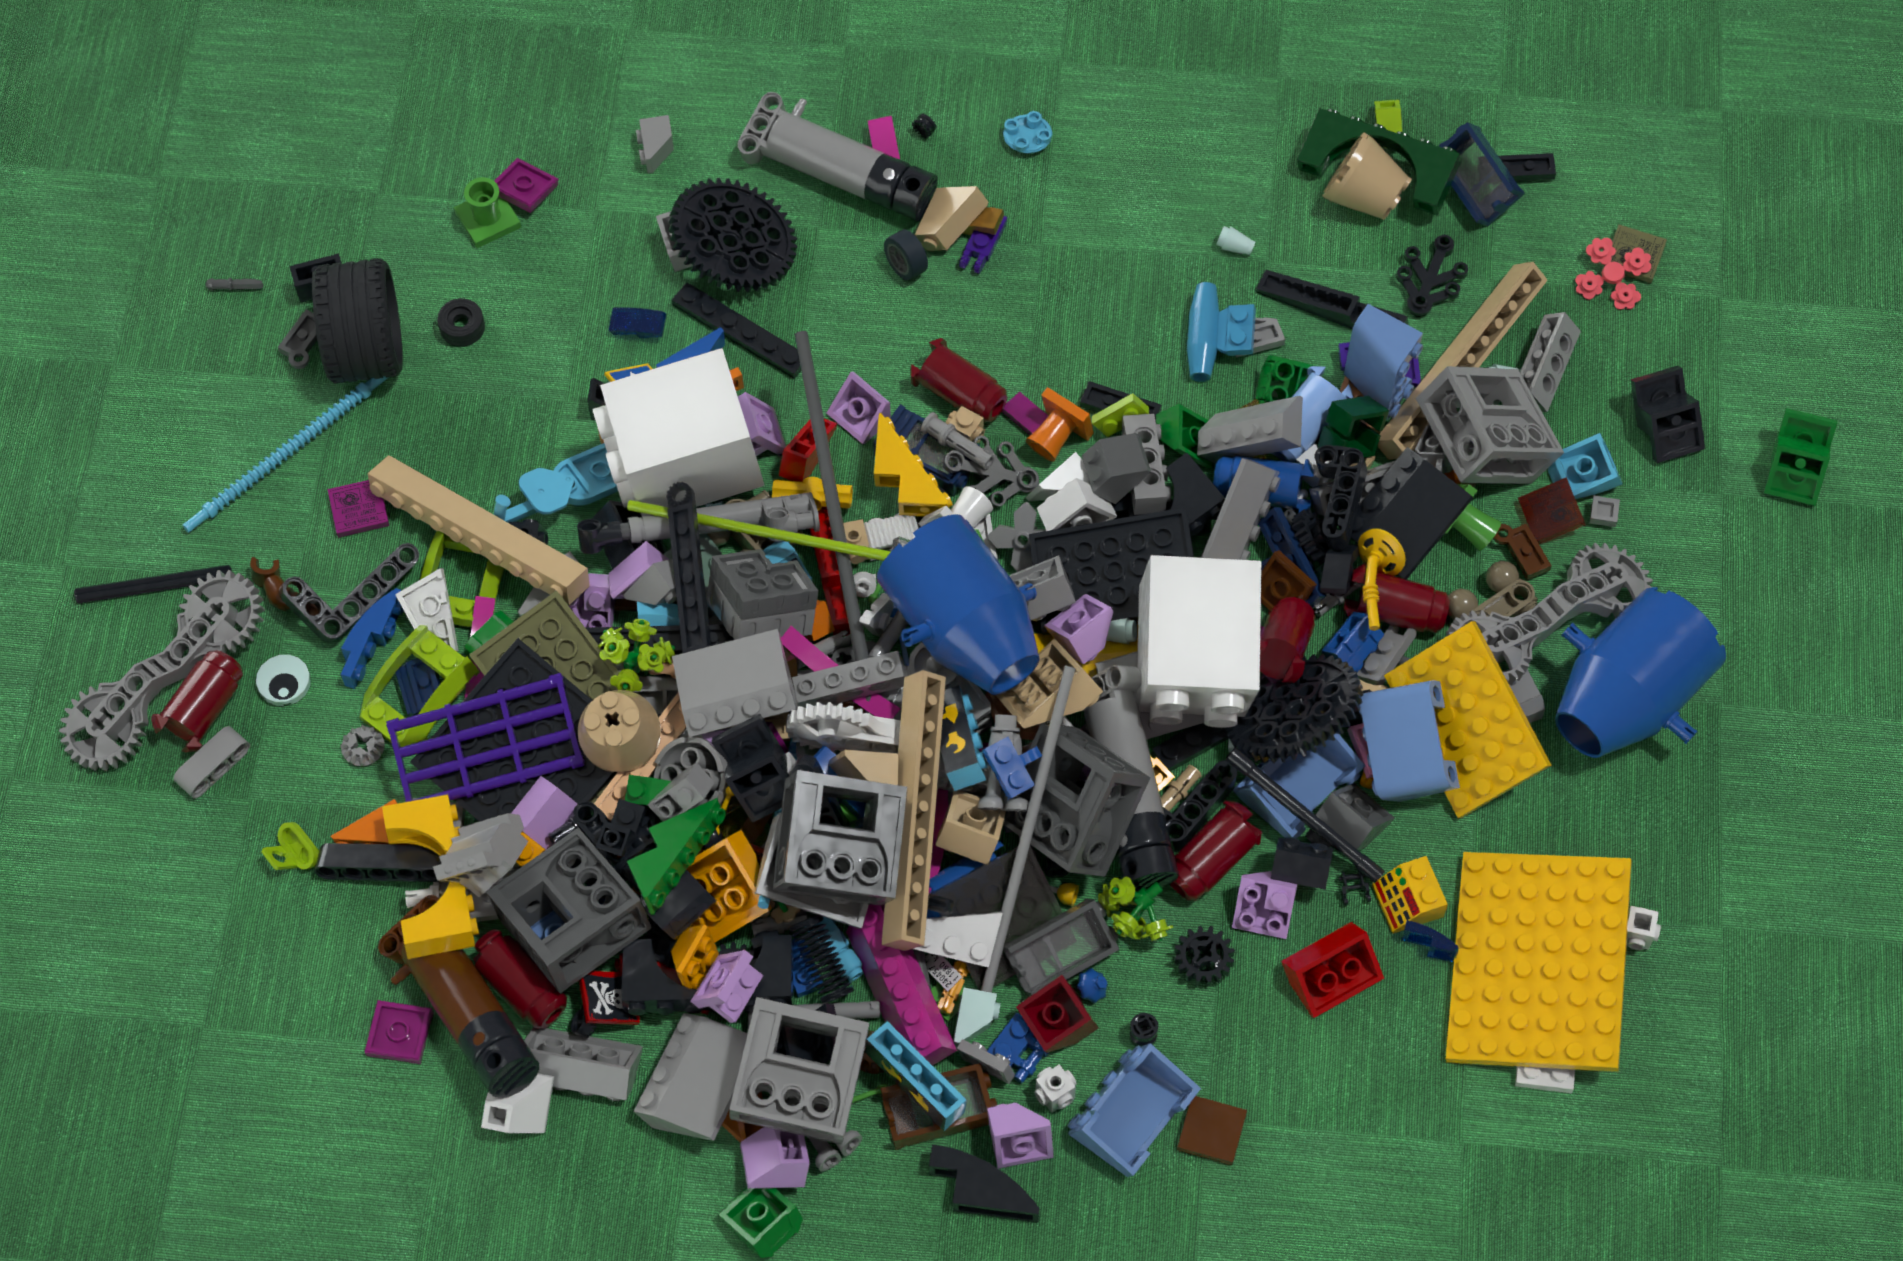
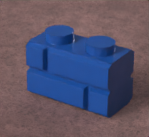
M1353 612L1321 652L1326 658L1331 655L1335 660L1341 658L1342 662L1346 661L1349 666L1353 667L1354 671L1358 672L1363 667L1365 658L1378 649L1379 641L1385 634L1380 629L1376 631L1369 629L1367 614Z

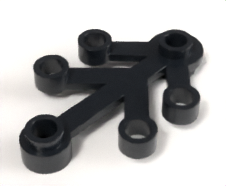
M1443 234L1435 239L1433 246L1435 254L1428 271H1426L1419 259L1420 250L1417 247L1410 246L1405 250L1404 259L1410 263L1422 286L1420 291H1418L1411 280L1412 270L1407 266L1398 268L1396 279L1402 283L1408 293L1407 308L1416 317L1425 316L1431 311L1432 305L1447 299H1456L1460 294V285L1450 281L1466 278L1468 274L1467 264L1457 262L1452 270L1438 274L1444 257L1450 256L1454 249V241L1449 235ZM1413 253V254H1415L1416 256H1415V257H1411V256H1409L1408 254ZM1457 269H1462L1464 272L1460 273ZM1401 273H1406L1408 276L1404 277V276H1401L1400 274H1401ZM1447 283L1445 290L1430 294L1432 288ZM1449 289H1454L1456 292H1450Z

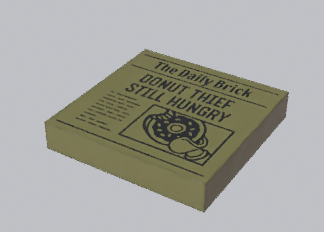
M1619 224L1612 241V247L1615 248L1616 253L1614 256H1611V262H1618L1623 266V263L1626 261L1624 259L1626 253H1632V250L1636 247L1642 248L1644 254L1648 253L1651 256L1649 261L1651 270L1648 273L1641 272L1639 276H1634L1632 272L1625 271V276L1652 284L1667 239Z

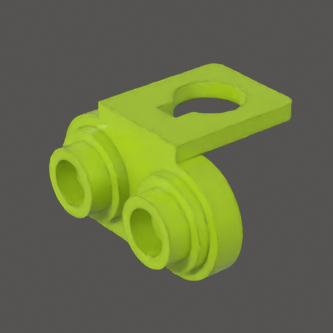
M286 822L280 826L278 841L281 846L264 847L261 850L275 870L291 868L311 869L316 865L319 853L318 848L295 822ZM272 854L284 856L286 859L284 862H280Z

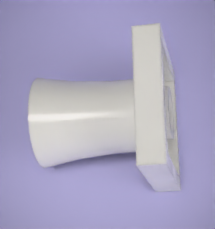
M964 487L951 510L944 506L924 516L918 524L922 527L938 518L959 514L964 519H967L974 528L993 511V506L990 500L979 490L973 487Z

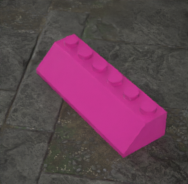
M869 904L862 928L859 929L849 925L846 931L855 954L862 962L861 968L875 1000L879 1001V1009L885 1023L888 1021L931 1065H934L956 1052L957 1049L913 949L903 951L882 945L885 904L883 906Z

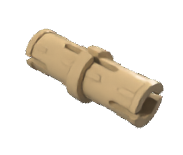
M1188 765L1176 781H1171L1168 784V790L1160 797L1162 806L1170 811L1180 799L1184 800L1188 795L1187 791L1202 777V774L1196 767Z

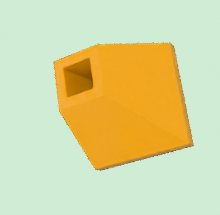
M706 925L687 928L680 935L671 951L682 985L698 990L710 967L719 955L710 930Z

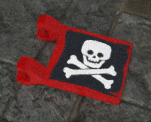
M623 953L619 955L620 959H616L614 962L617 972L591 971L579 980L586 1023L638 1025L640 1023L639 1015L624 1013L621 1002Z

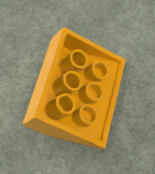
M742 830L696 856L693 864L688 866L687 870L717 900L693 925L708 926L714 942L719 941L771 910L770 903L767 909L758 907L760 895L755 894L760 868L756 854Z

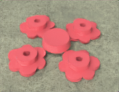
M1594 238L1592 244L1587 246L1586 254L1591 257L1593 263L1597 264L1600 262L1605 265L1602 270V276L1595 275L1592 271L1586 272L1585 275L1579 274L1575 280L1578 285L1576 292L1582 294L1585 299L1591 300L1595 297V294L1600 295L1602 293L1601 286L1605 280L1607 283L1617 284L1615 291L1611 293L1612 300H1615L1614 306L1618 310L1625 308L1633 309L1635 303L1640 301L1641 294L1635 290L1634 284L1626 285L1621 281L1624 279L1625 271L1632 272L1634 276L1641 275V272L1648 273L1651 270L1650 254H1644L1642 248L1636 247L1632 250V253L1628 252L1625 254L1624 259L1626 261L1622 266L1618 262H1611V256H1614L1616 253L1615 248L1612 247V240L1610 238H1603L1602 240Z

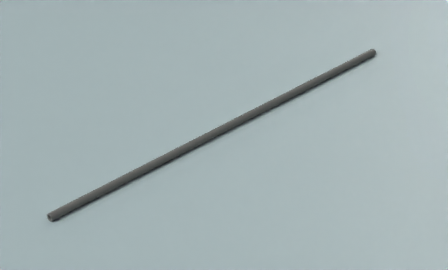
M799 331L795 333V339L832 537L835 541L847 543L808 332ZM835 552L855 660L867 659L869 656L863 625L859 622L861 614L850 555ZM871 695L865 696L867 701H870ZM913 949L931 990L924 951Z

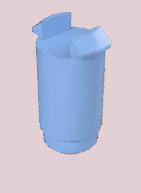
M1324 366L1309 367L1307 369L1309 376L1292 396L1303 397L1301 447L1272 453L1283 462L1295 463L1298 457L1314 445L1321 436L1323 427L1328 425L1325 421L1332 401L1353 398L1350 385L1341 393L1334 385L1321 377L1326 368Z

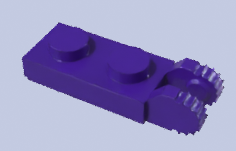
M1006 216L1003 217L996 235L973 231L961 257L959 267L965 269L971 257L974 256L978 258L974 265V272L981 273L1007 224Z

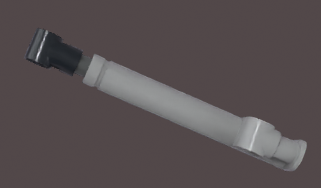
M811 492L696 508L699 514L760 526L764 525L765 527L795 533L798 530L812 528L815 532L820 531L818 510ZM645 515L640 518L631 517L628 518V523L621 524L619 521L600 523L596 519L582 520L577 524L579 548L581 552L586 554L598 553L603 549V546L622 544L623 540H631V544L641 543L642 541L670 539L668 518L655 515ZM698 524L699 534L727 531Z

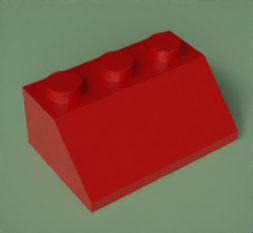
M1353 922L1346 924L1281 961L1291 987L1313 1018L1384 979L1367 932Z

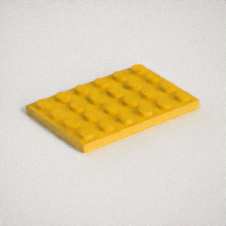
M1476 621L1469 622L1384 675L1390 688L1431 680L1440 681L1445 708H1434L1443 760L1455 761L1460 788L1446 791L1445 794L1457 818L1465 817L1552 766Z

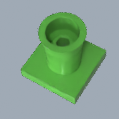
M480 177L470 181L464 189L466 201L454 207L455 214L476 248H480L522 228L518 217L508 201L499 197L497 183L490 178Z
M1457 484L1472 497L1478 491L1470 484ZM1469 503L1445 534L1453 527L1467 538L1478 551H1481L1496 535L1501 526V521L1485 514Z

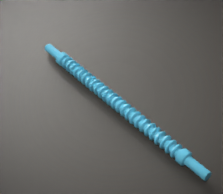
M371 378L366 383L361 382L358 384L355 391H350L351 395L346 394L344 400L339 399V404H333V409L328 408V413L322 412V417L317 416L316 422H310L311 426L306 425L304 431L299 430V435L294 434L293 440L288 439L287 444L282 443L281 449L276 448V453H270L271 457H265L264 462L259 461V466L254 465L253 471L248 470L246 476L241 475V480H235L236 484H230L229 489L224 488L223 494L218 493V498L213 497L212 502L208 501L202 505V510L182 525L184 529L189 533L209 517L214 518L218 514L219 509L222 511L224 505L229 506L230 500L234 502L235 496L241 497L242 491L247 492L246 488H252V483H258L259 478L264 479L265 473L270 474V469L275 470V465H281L282 460L287 461V456L292 457L293 451L298 452L299 447L304 448L305 442L310 443V438L315 439L316 433L322 434V429L327 430L328 424L333 425V420L338 421L339 416L345 415V411L350 412V407L355 408L356 402L361 403L362 398L367 399L371 396V391L388 378Z

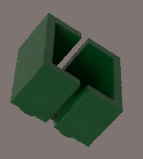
M1370 396L1332 401L1325 421L1328 425L1323 427L1317 447L1319 448L1324 445L1359 449L1363 453L1364 458L1374 456L1381 435L1364 424L1361 419L1380 432L1383 431L1389 410Z

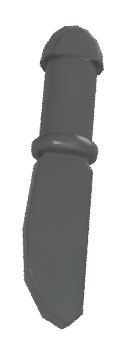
M211 278L205 283L206 287L211 291H214V289L263 288L262 281L258 279L233 280L232 278Z

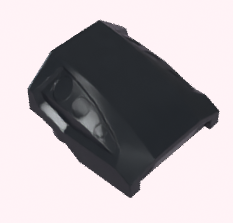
M687 869L681 876L679 883L673 887L666 897L664 904L654 914H650L642 895L638 896L645 912L674 940L717 902L716 898Z

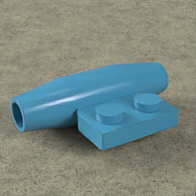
M1202 282L1196 285L1189 312L1187 356L1190 378L1197 382L1210 380L1217 350L1228 356L1251 355L1254 348L1256 315L1254 304L1231 305L1219 312L1217 287L1209 282Z

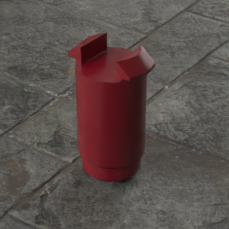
M939 338L930 341L929 345L932 353L927 357L921 369L911 364V384L914 387L921 384L958 410L961 406L983 417L984 423L996 419L1006 405V389L999 385L995 378L949 349L945 339Z
M1365 563L1353 570L1352 581L1362 583V587L1365 585ZM1377 572L1376 585H1378L1379 602H1377L1379 622L1405 629H1415L1420 633L1427 631L1436 634L1443 629L1450 605V598L1446 592L1436 590L1431 585ZM1362 587L1358 601L1345 598L1343 608L1348 618L1353 612L1368 615L1367 604L1363 601Z
M1286 597L1279 600L1270 610L1260 633V672L1271 678L1283 679L1282 682L1294 683L1304 672L1305 661H1303V657L1314 631L1315 615L1312 607L1303 599Z
M222 651L207 652L202 660L196 662L162 712L151 716L155 733L157 734L165 726L178 737L188 741L182 752H197L203 747L200 743L238 689V683L243 677L241 665Z
M1225 801L1224 809H1221L1175 855L1179 877L1169 885L1184 899L1197 901L1204 893H1209L1255 845L1258 846L1260 844L1262 831L1246 821L1252 813L1240 803Z
M493 929L475 943L474 948L479 952L473 958L476 969L491 989L523 1021H528L534 1029L546 1028L562 1015L567 1006L566 995L563 992L559 993L511 935L503 937L500 930Z

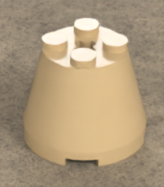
M1363 132L1351 147V152L1347 154L1324 190L1323 197L1333 203L1385 220L1390 211L1394 210L1401 199L1399 195L1402 191H1405L1412 179L1406 175L1371 136Z
M626 690L608 691L593 699L584 709L578 724V739L586 757L600 769L613 773L636 770L645 765L657 751L661 739L660 721L653 706L641 695ZM608 720H610V721H611L612 723H614V724H619V725H618V726L611 725V726L609 727V722H608Z

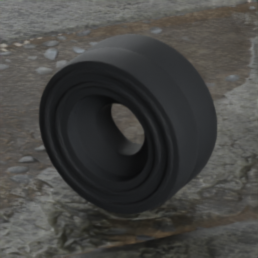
M465 298L453 299L444 304L438 313L437 323L440 334L447 343L453 346L465 347L472 345L484 333L485 321L482 310L472 300ZM459 318L468 320V323L463 327L454 325L455 321Z

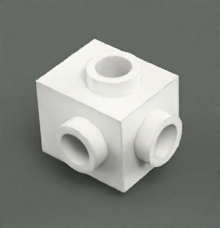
M1634 906L1630 907L1627 929V945L1629 948L1649 950L1652 942L1658 941L1661 925L1657 924L1659 912Z
M1060 1065L1053 1069L1048 1067L1038 1074L1036 1091L1034 1093L1038 1101L1043 1106L1046 1105L1050 1112L1053 1113L1073 1102L1077 1082L1069 1070L1064 1071Z

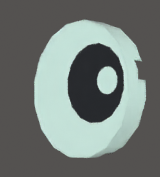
M278 655L268 659L261 665L257 673L256 685L261 697L268 703L284 706V704H294L302 699L310 688L311 680L307 666L301 659L292 655Z

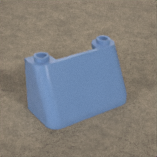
M1335 733V741L1326 740V747L1318 745L1316 746L1317 751L1314 753L1308 750L1306 757H1303L1300 753L1297 755L1296 760H1292L1291 756H1289L1283 763L1280 758L1275 763H1272L1269 759L1265 763L1261 761L1257 767L1312 812L1337 786L1345 783L1347 785L1353 784L1361 776L1359 772L1365 765L1343 738ZM1247 776L1233 789V792L1241 801L1284 838H1297L1306 830L1305 824Z

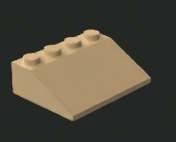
M1053 639L1039 652V663L1025 680L1004 693L996 694L1009 712L1017 716L1019 724L1023 728H1027L1051 720L1065 666L1076 669L1063 716L1092 706L1097 702L1099 695L1103 691L1069 653Z

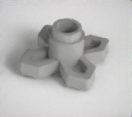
M1025 502L1014 512V527L998 525L987 536L996 548H1014L1011 565L1017 572L1033 566L1029 534L1046 531V529H1038L1035 526L1037 512L1028 502ZM1020 536H1026L1028 538V541L1022 540Z

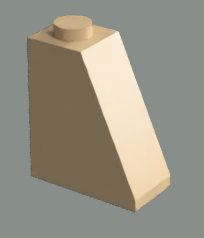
M977 186L937 188L915 236L927 251L947 250L987 207L989 202Z

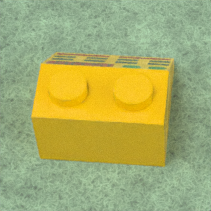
M1427 856L1400 864L1382 876L1376 883H1372L1373 890L1392 934L1443 918L1448 904Z

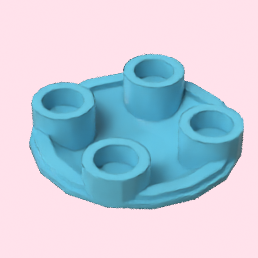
M1031 111L1028 114L1006 120L1003 136L1010 148L1029 154L1039 152L1047 147L1051 142L1052 130L1046 120L1042 119L1039 112Z

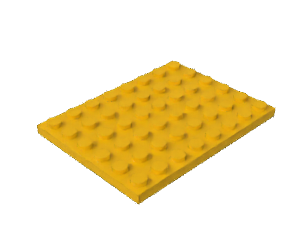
M1463 852L1446 1048L1447 1063L1619 1072L1632 867L1631 858Z

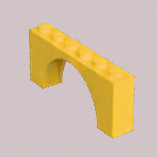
M448 794L382 806L389 844L407 843L420 845L442 856L451 847V838L460 836L458 830L460 826L454 827L453 821H458L456 804L450 805ZM449 882L445 893L432 907L417 916L401 920L408 959L475 946L473 935H478L479 932L476 918L470 919L469 912L475 910L472 895L466 896L465 889L468 888L458 882Z

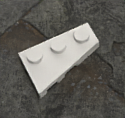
M443 568L438 569L395 594L414 630L419 625H427L429 631L455 651H459Z
M991 912L988 914L927 918L925 944L913 949L989 967L1003 913Z

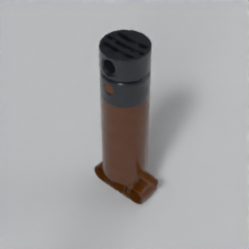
M435 895L426 896L401 920L423 913L440 898ZM399 920L383 935L378 944L379 952L383 956L398 964H404L391 978V982L397 985L412 973L493 1097L505 1098L521 1092L536 1078L540 1070L539 1062L464 949L408 959L401 920Z

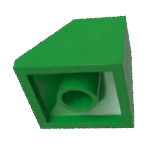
M1181 404L1156 414V424L1161 426V441L1182 455L1188 453L1195 462L1209 470L1214 468L1213 462L1197 456L1198 431L1209 420Z

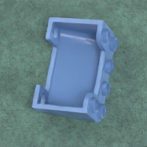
M1367 304L1352 330L1344 375L1363 396H1370L1389 410L1386 419L1388 420L1390 417H1396L1401 408L1400 402L1403 398L1407 400L1414 389V386L1411 385L1412 379L1405 377L1409 370L1410 360L1412 358L1417 359L1423 349L1421 344L1423 333Z
M1431 680L1363 693L1361 697L1363 702L1358 706L1363 718L1364 727L1362 733L1368 746L1367 761L1372 769L1374 779L1372 781V789L1376 796H1379L1382 800L1403 802L1460 788L1455 761L1443 760L1434 711V708H1445L1440 681Z
M1151 1043L1142 1047L1138 1045L1132 1051L1128 1049L1118 1061L1121 1064L1115 1072L1113 1070L1110 1071L1103 1079L1102 1084L1104 1087L1100 1092H1094L1087 1099L1085 1111L1081 1115L1079 1113L1076 1114L1068 1124L1070 1128L1068 1135L1126 1177L1134 1176L1150 1155L1147 1149L1172 1116L1177 1112L1185 1110L1201 1089Z

